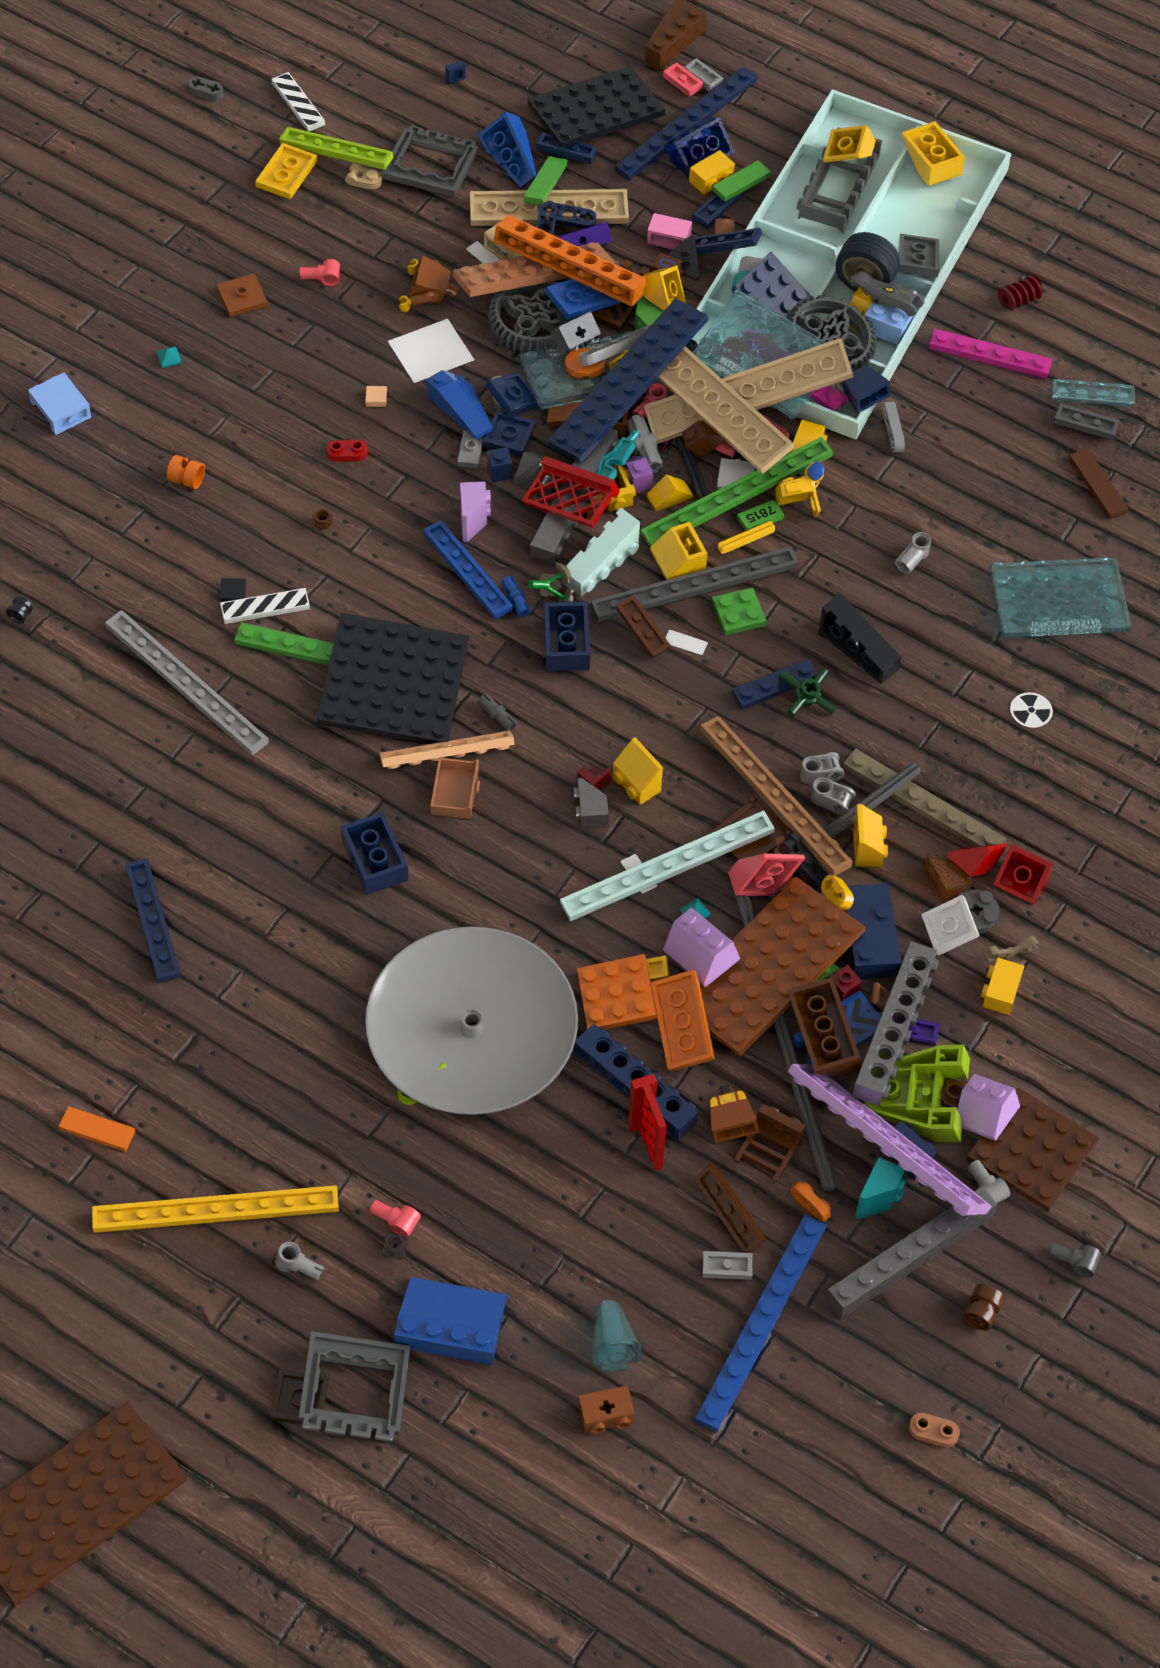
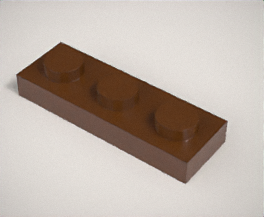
M634 594L615 606L617 612L651 659L670 649V643Z

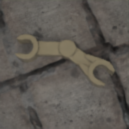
M1030 936L1013 948L998 949L997 946L989 947L991 952L983 954L988 962H993L997 958L1003 957L1010 959L1018 953L1036 950L1039 943L1035 936Z

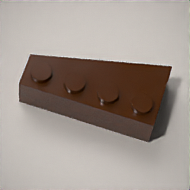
M674 0L646 44L645 63L661 71L706 30L707 13L685 0Z

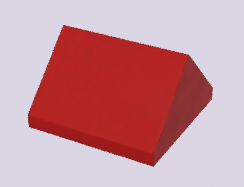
M1007 843L964 848L946 853L951 861L972 877L989 873L1006 850Z
M1011 844L993 885L1029 903L1035 904L1049 880L1053 863Z

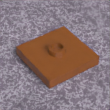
M255 274L217 284V290L229 317L268 307L267 299Z

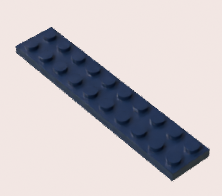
M675 298L547 440L549 446L581 463L709 320L708 315Z

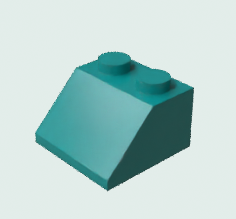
M879 1157L859 1197L855 1218L862 1219L891 1210L894 1202L899 1203L907 1179L904 1178L905 1170Z

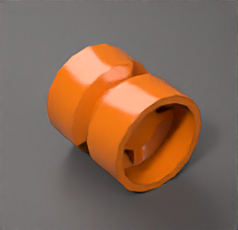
M174 455L168 465L167 480L177 484L183 482V485L186 487L198 489L204 478L205 465L195 460L189 462L186 457Z

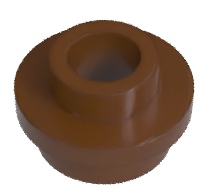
M319 509L314 513L312 523L316 528L327 529L333 524V515L326 509Z

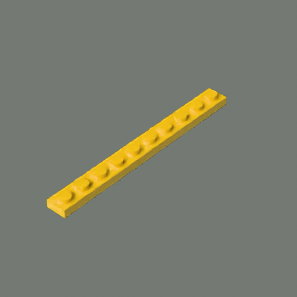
M337 1185L92 1206L94 1233L339 1212Z

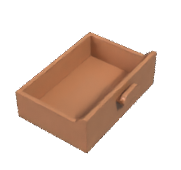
M439 757L430 805L432 815L471 819L475 793H479L480 781L478 780L479 760L465 761Z

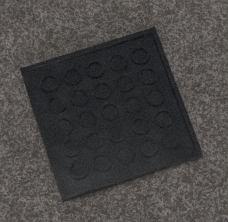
M341 613L316 724L426 744L448 742L469 635Z

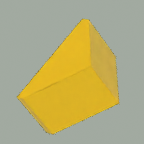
M668 474L647 493V498L655 512L693 499L694 497L684 480Z

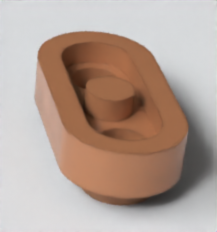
M917 1413L910 1420L909 1432L917 1440L942 1447H952L958 1441L960 1430L957 1424L951 1420L926 1413ZM924 1422L926 1423L927 1427L922 1428L918 1425V1423ZM949 1429L951 1431V1434L947 1435L943 1432V1430Z

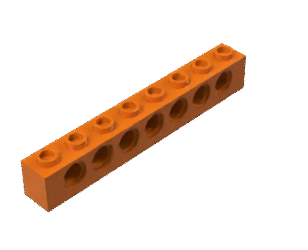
M507 215L496 225L494 242L629 306H633L644 295L647 279L511 215Z

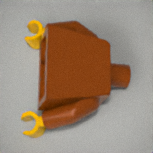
M422 256L419 262L416 259L410 261V265L407 267L408 273L414 275L409 292L411 298L409 299L407 296L399 298L400 311H409L411 304L416 306L424 303H440L445 294L455 298L459 287L449 283L450 270L443 267L437 260H431L425 256Z

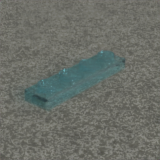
M1053 379L1052 400L1134 407L1135 385Z

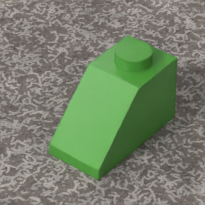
M644 295L637 302L634 324L636 330L654 323L664 312L646 299Z

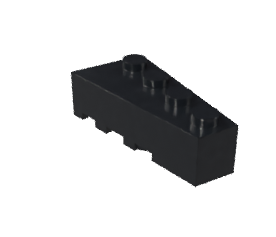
M841 593L822 607L818 633L876 681L882 684L899 670L901 656L887 643Z

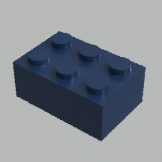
M588 602L544 603L546 671L590 670Z
M383 812L340 826L342 843L366 895L409 880L407 862Z

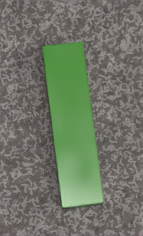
M548 156L524 195L525 203L542 205L546 201L565 170L567 159Z

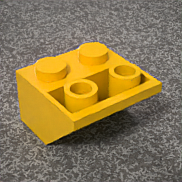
M690 522L670 528L650 547V551L666 580L706 569L707 551Z

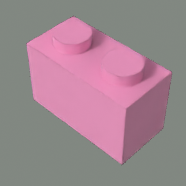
M654 213L648 228L647 244L674 250L691 236L692 221Z

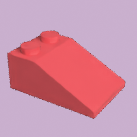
M760 854L737 860L728 872L735 895L776 896L804 861V855Z

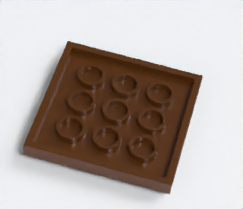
M1018 1087L1015 1091L1020 1104L1019 1109L996 1141L981 1136L967 1155L966 1160L971 1163L979 1160L990 1175H993L996 1179L1002 1178L1008 1187L1048 1212L1098 1143L1099 1137Z

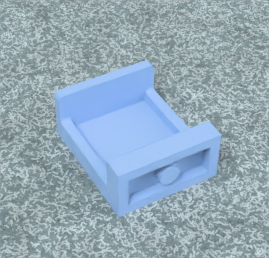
M64 372L28 390L31 404L37 405L45 415L55 435L91 418L89 403Z

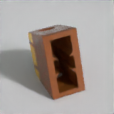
M730 1085L719 1087V1096L710 1099L711 1128L715 1143L760 1133L756 1116L744 1092H733Z

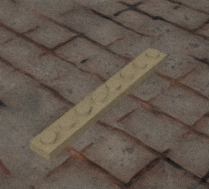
M855 749L843 764L845 770L877 789L898 774L858 749ZM911 781L890 796L973 847L1006 842V838Z

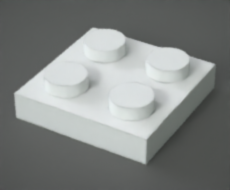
M963 895L921 914L933 948L937 950L936 954L938 956L979 937L966 898Z

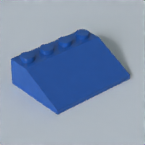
M411 1277L399 1312L394 1342L395 1344L409 1345L410 1350L493 1365L508 1295Z

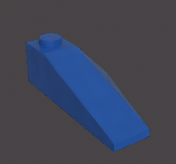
M505 112L482 130L478 136L485 151L507 171V174L521 188H524L537 176L530 145L520 117Z
M441 370L426 379L428 398L476 440L493 431L490 420L474 387L462 376Z

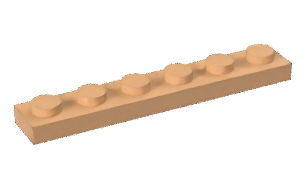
M504 731L381 752L379 754L382 766L394 769L400 767V764L409 763V765H417L422 763L423 760L439 761V757L444 758L446 756L463 757L469 752L481 754L487 752V749L496 748L497 750L508 749L510 745L515 744L511 731Z

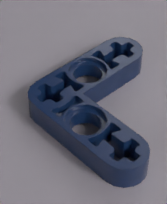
M544 202L539 210L536 227L548 226L550 228L548 233L552 235L555 224L583 229L596 224V214L593 210L555 202ZM547 209H551L549 220L546 219ZM565 212H571L574 216L572 219L567 220L562 215ZM577 214H580L579 221H576ZM586 216L590 217L589 222H585Z

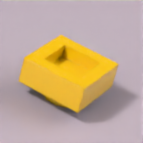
M667 956L646 959L651 982L670 977Z

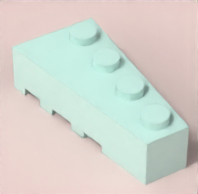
M622 508L616 512L618 517L613 522L608 521L603 526L602 534L598 538L594 536L589 541L586 551H580L567 564V568L571 573L569 578L571 583L564 585L569 589H573V592L580 597L586 592L592 591L601 579H606L615 567L621 566L624 560L629 555L635 554L639 548L640 521Z

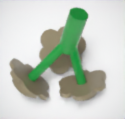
M558 562L555 563L557 575L544 573L541 575L540 580H530L528 582V587L530 589H540V594L543 597L550 595L559 597V602L573 601V589H567L564 595L558 592L562 584L557 579L561 578L564 584L571 583L569 579L571 577L570 570L567 566H563Z

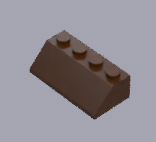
M833 977L787 990L815 1074L841 1077L860 1071L862 1068L861 1058Z

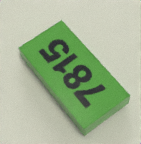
M775 500L737 514V520L745 531L768 521L775 523L784 519V513Z

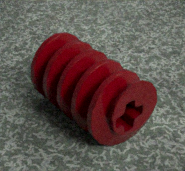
M1032 274L1024 279H1020L1018 282H1013L1011 285H1006L998 290V299L1004 307H1008L1012 311L1016 307L1020 308L1022 304L1027 305L1029 301L1034 302L1036 298H1042L1041 280L1036 274Z

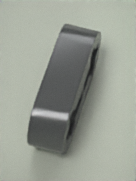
M193 77L188 81L189 92L194 96L210 101H219L223 98V86L218 82L202 77Z

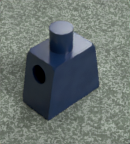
M864 366L856 371L851 367L854 377L843 381L844 394L848 397L849 402L858 414L891 396L890 381L868 366Z

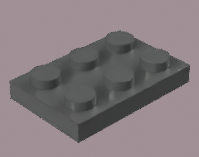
M900 233L898 243L900 264L898 271L905 274L914 273L925 277H938L939 239Z

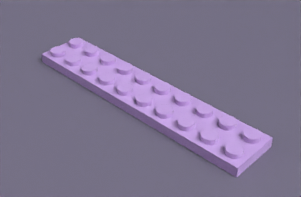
M810 1064L791 1065L788 1072L794 1076L793 1080L797 1084L810 1089V1094L818 1100L825 1101L828 1104L829 1110L835 1114H841L846 1118L845 1122L855 1129L858 1128L863 1132L865 1139L872 1143H877L885 1155L898 1160V1165L902 1169L914 1173L917 1176L918 1182L934 1189V1194L941 1200L950 1202L953 1205L954 1211L962 1216L988 1213L992 1207L990 1204L859 1099L852 1097V1094L828 1075L815 1074L813 1066Z

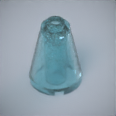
M605 1300L596 1308L592 1350L593 1363L595 1366H601V1370L605 1372L624 1371L629 1369L630 1363L635 1361L637 1364L640 1361L642 1349L620 1304L613 1300Z

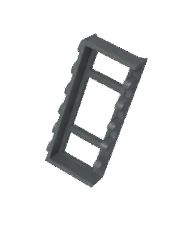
M875 138L872 156H868L864 167L845 161L824 163L825 146L822 160L819 159L817 162L816 173L812 172L809 181L810 185L805 186L803 199L800 198L797 203L796 209L799 210L798 219L802 217L838 228L843 234L880 157L882 140ZM831 166L860 174L846 203L817 195ZM813 202H817L823 205L842 210V212L840 214L831 210L814 206L812 204Z

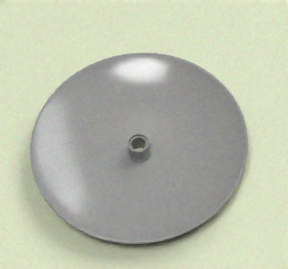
M460 927L439 931L423 937L404 948L379 974L371 990L366 1008V1034L369 1047L377 1065L387 1079L397 1089L418 1103L454 1114L478 1115L499 1112L522 1104L539 1094L552 1083L566 1065L572 1053L578 1030V1012L574 992L557 963L546 952L528 940L509 932L485 927ZM473 1022L476 1023V1025L470 1026L468 1025V1023ZM442 1062L447 1065L445 1068L437 1069Z

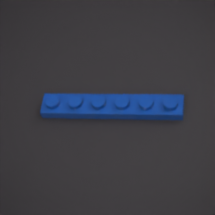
M442 520L423 529L424 536L495 620L513 611L511 602Z

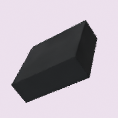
M221 578L220 603L245 598L246 579Z

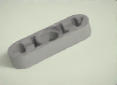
M884 402L883 417L892 452H904L905 441L895 402Z

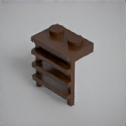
M762 1104L757 1116L760 1133L748 1135L734 1158V1162L738 1163L743 1158L774 1174L772 1181L777 1183L784 1169L788 1166L791 1157L795 1154L797 1147L803 1140L805 1125L795 1117H788L782 1114L773 1106ZM754 1136L788 1152L787 1155L784 1156L753 1140ZM750 1147L781 1163V1165L777 1167L746 1151V1149Z

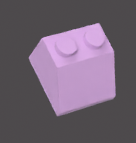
M485 482L460 483L463 543L468 542L487 525V516H491L490 490H486Z
M974 1074L962 1090L958 1112L963 1120L962 1128L996 1141L1019 1109L1020 1104L1015 1088Z

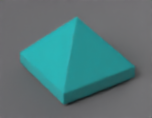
M177 347L156 351L162 368L182 364Z
M698 898L679 909L681 914H684L692 907L705 919L711 916V913Z

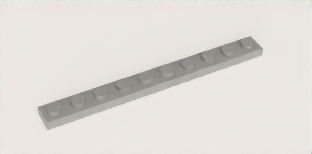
M121 610L105 622L108 630L250 755L253 756L269 743L268 738L125 612Z

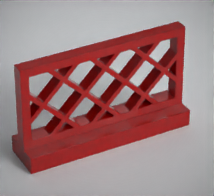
M544 456L541 461L543 467L523 497L522 502L531 507L594 528L611 498H617L620 490L614 479ZM546 475L553 478V481L542 485V480ZM570 483L571 487L559 491V484ZM555 486L557 492L545 496L544 490ZM582 488L588 490V493L578 497L575 492ZM572 492L574 498L563 502L561 496ZM542 493L543 498L535 501L531 500L534 494ZM599 494L605 495L603 500L594 503V496ZM559 498L560 504L552 507L548 506V501ZM590 498L591 505L580 508L579 502ZM576 504L578 510L570 513L565 511L566 507ZM594 510L590 520L583 518V513Z
M654 1074L631 1081L628 1127L631 1133L639 1130L654 1169L658 1171L663 1167L667 1126L656 1101L657 1079Z

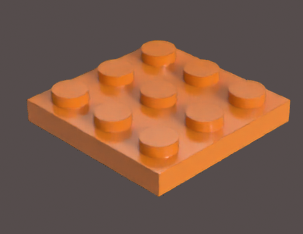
M645 954L577 968L587 1029L593 1024L607 1030L658 1019Z

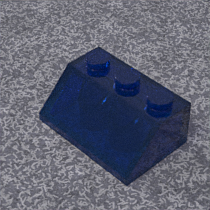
M720 117L707 119L663 145L671 163L688 178L690 167L720 150L727 157L735 153Z

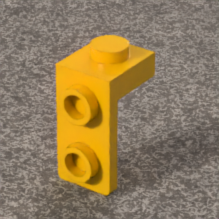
M619 465L617 480L621 489H619L620 493L617 498L612 497L608 503V511L633 506V497L636 496L634 485L628 481L627 470Z

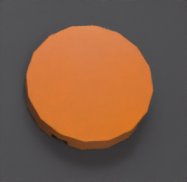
M582 348L572 351L566 356L565 368L573 377L583 379V376H588V379H591L605 371L606 359L591 365L582 366L579 354L590 349Z

